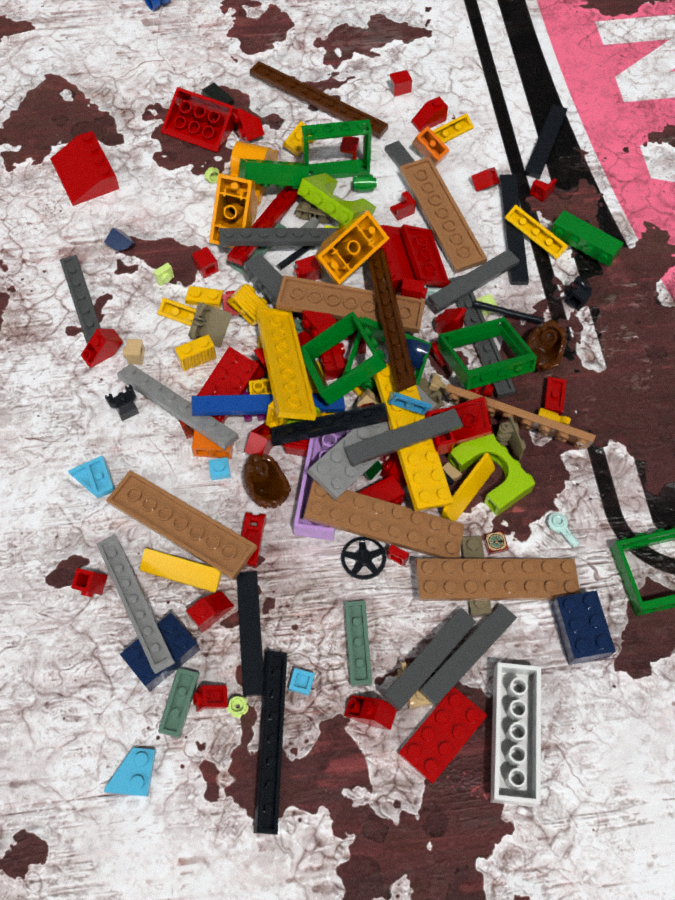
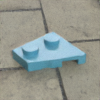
M103 456L68 470L71 476L98 499L112 493L115 489Z
M132 748L105 787L104 792L148 797L156 750Z

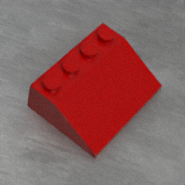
M177 87L160 132L218 153L236 124L232 118V108L235 107Z
M93 131L76 136L50 158L73 206L119 189L116 175Z
M380 225L390 239L378 250L383 248L386 252L395 293L401 292L404 278L417 279L400 227Z

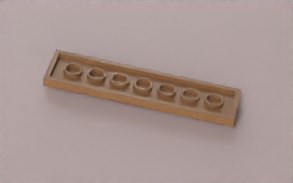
M423 158L400 166L399 171L454 272L458 273L486 263V255L431 158Z
M283 275L276 301V309L302 313L304 310L330 313L335 319L339 320L354 311L358 318L367 317L382 323L375 291ZM396 295L404 331L419 333L425 300Z
M450 384L447 385L445 390V398L453 405L483 397ZM485 397L490 418H494L495 415L500 417L501 421L505 423L512 416L514 422H517L519 427L524 430L535 429L537 434L548 437V434L552 435L556 441L566 443V441L572 442L574 447L582 450L585 447L589 448L594 442L596 436L594 434Z
M129 470L106 499L107 503L232 580L236 579L257 549V545L131 470Z
M315 480L311 483L303 515L304 520L440 559H459L465 524L421 511L415 512L414 509L346 490L334 500Z
M416 559L415 561L418 601L555 600L557 597L580 593L575 559Z

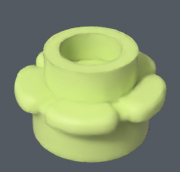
M214 167L208 168L204 174L207 182L216 183L219 170Z
M234 696L230 699L227 710L233 717L239 718L242 714L247 713L249 708L248 702L242 696Z

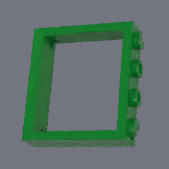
M370 120L302 126L303 163L310 166L309 173L313 174L308 175V177L323 173L328 174L334 179L370 175L372 140ZM364 135L363 159L309 164L308 141Z
M354 311L300 347L304 363L317 390L329 405L387 367L383 360L386 356L378 348L379 344L375 338H371L373 336L372 332L365 326L367 324L362 317L358 318ZM356 330H359L373 356L328 386L315 359Z
M363 317L367 324L366 326H368L373 334L371 337L386 343L382 323ZM357 330L342 376L351 371V366L362 338L359 330ZM405 333L406 339L421 341L430 345L431 348L432 343ZM429 351L424 356L421 368H415L414 371L416 383L418 386L420 384V380L424 371ZM369 378L359 385L364 390L368 388L372 392L379 394L374 378Z
M505 317L438 335L437 349L466 390L535 371L537 356ZM501 336L517 357L468 370L453 348Z
M675 526L670 530L658 529L652 534L640 533L635 535L634 538L627 539V537H622V539L616 540L610 548L636 616L675 608V594L643 602L624 551L674 541Z

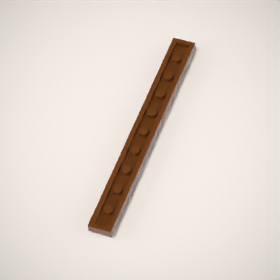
M260 61L250 69L251 76L343 121L369 119L372 135L379 139L388 130L387 123Z
M382 248L374 252L368 258L395 388L398 392H401L417 383L387 255Z

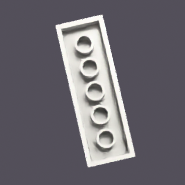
M498 662L494 667L490 803L537 807L541 804L540 666Z

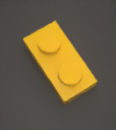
M189 286L185 302L186 304L197 306L201 302L220 309L224 292L223 290Z

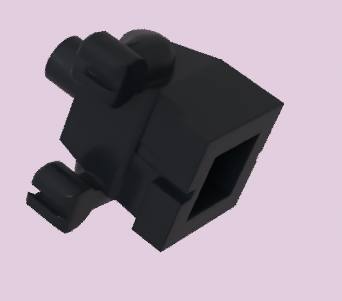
M577 276L573 283L578 287L573 291L570 286L565 289L564 294L567 297L564 302L579 311L589 300L592 287H590L589 281H582V278Z
M130 384L129 387L125 386V393L120 392L114 398L112 394H109V396L105 395L107 403L111 408L117 410L122 421L139 414L134 403L136 394Z

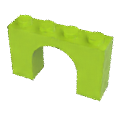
M323 173L302 178L297 194L341 224H348L367 210L373 216L376 206L364 198L346 201L335 197L333 193L338 181L328 174Z
M494 434L459 444L448 454L447 460L459 472H462L475 462L480 461L485 453H488L492 461L503 469L505 481L489 492L484 501L491 511L498 516L533 490L535 482L533 477L521 468L519 461L513 459L507 448L496 440Z

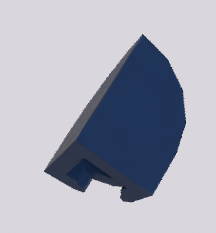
M116 228L111 229L104 241L115 250H127L135 244V241L130 236Z
M406 339L412 366L420 369L430 345L414 339Z

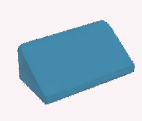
M393 391L389 395V404L421 415H425L432 407V404Z

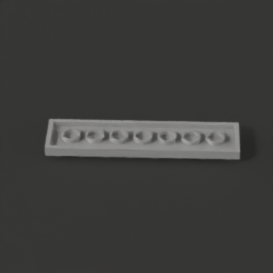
M416 384L421 401L432 404L428 411L433 410L437 404ZM388 421L353 429L307 470V473L336 500L381 458L379 457L352 467L345 447L390 431Z

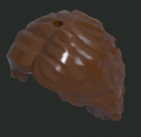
M550 319L539 324L530 332L526 344L537 356L536 369L539 368V371L559 366L566 348V332L563 327L559 326L557 321Z
M255 453L249 456L246 464H244L242 476L248 495L252 498V501L265 509L267 507L274 509L277 506H281L288 498L291 488L278 462L267 454L260 455Z

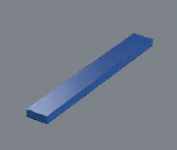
M312 393L314 405L320 409V413L345 411L344 396L329 405L319 393ZM273 395L192 396V416L267 414L268 405L273 401Z

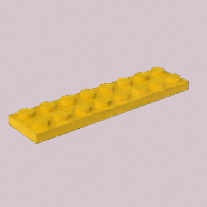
M257 306L255 314L277 417L315 421L317 413L292 311Z
M386 363L387 367L375 374L374 378L381 401L386 404L390 431L425 419L426 415H421L388 403L391 391L420 401L421 398L416 385L398 392L395 388L391 364ZM433 439L397 451L415 512L449 506L454 503L438 452L435 450Z

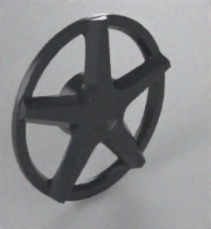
M357 537L350 540L344 546L341 562L345 571L352 578L368 580L382 572L386 564V553L378 541L367 537ZM359 540V551L357 553L346 551L352 543ZM365 540L375 543L380 549L370 552L366 548ZM383 555L382 564L377 569L372 559ZM345 557L356 561L352 571L347 567ZM363 566H366L373 573L366 576L357 575Z

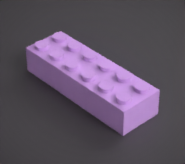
M351 430L310 438L293 526L294 535L334 541L336 528L303 519L311 483L314 480L307 473V470Z

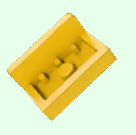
M302 121L298 123L283 143V146L297 157L301 152L303 153L302 126H305Z

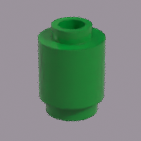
M373 174L353 177V191L372 192L377 187L376 178H373Z

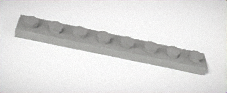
M130 363L117 373L118 379L127 385H132L133 389L224 450L238 440V433L212 416H192V403Z
M113 534L98 542L97 546L153 672L157 674L173 665L175 661L116 535Z

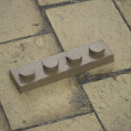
M482 536L462 538L463 559H485ZM468 601L471 617L490 616L492 614L490 601Z

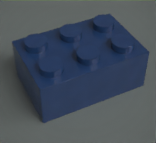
M597 590L557 597L551 606L569 665L609 658L616 652Z
M169 613L157 624L175 661L173 665L155 674L139 639L120 653V656L149 692L200 651L198 644L172 613Z

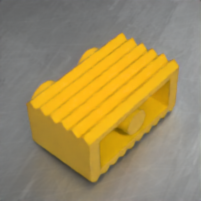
M246 283L239 286L227 300L232 308L251 326L258 324L255 314L257 306L269 308L267 301L259 297L255 293V289Z
M209 334L174 348L177 359L185 372L190 368H196L200 364L203 365V363L217 358L215 346Z

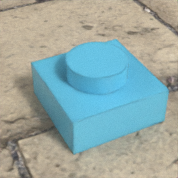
M228 457L209 460L211 480L231 478Z
M294 668L289 691L310 696L315 673Z

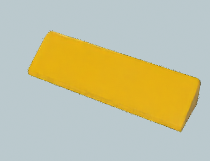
M466 113L438 127L433 132L443 143H446L473 129L474 126Z
M516 204L504 217L556 260L568 249L567 244Z
M163 297L157 314L191 326L196 309Z
M488 453L483 455L452 496L454 503L444 506L441 513L442 518L456 522L493 473L495 466Z
M145 548L139 569L148 574L213 593L217 592L223 575L213 567Z

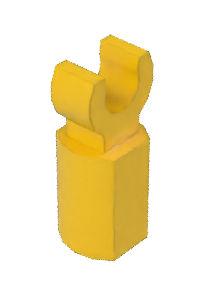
M540 408L538 413L539 416L568 426L571 418L567 416H559V413Z

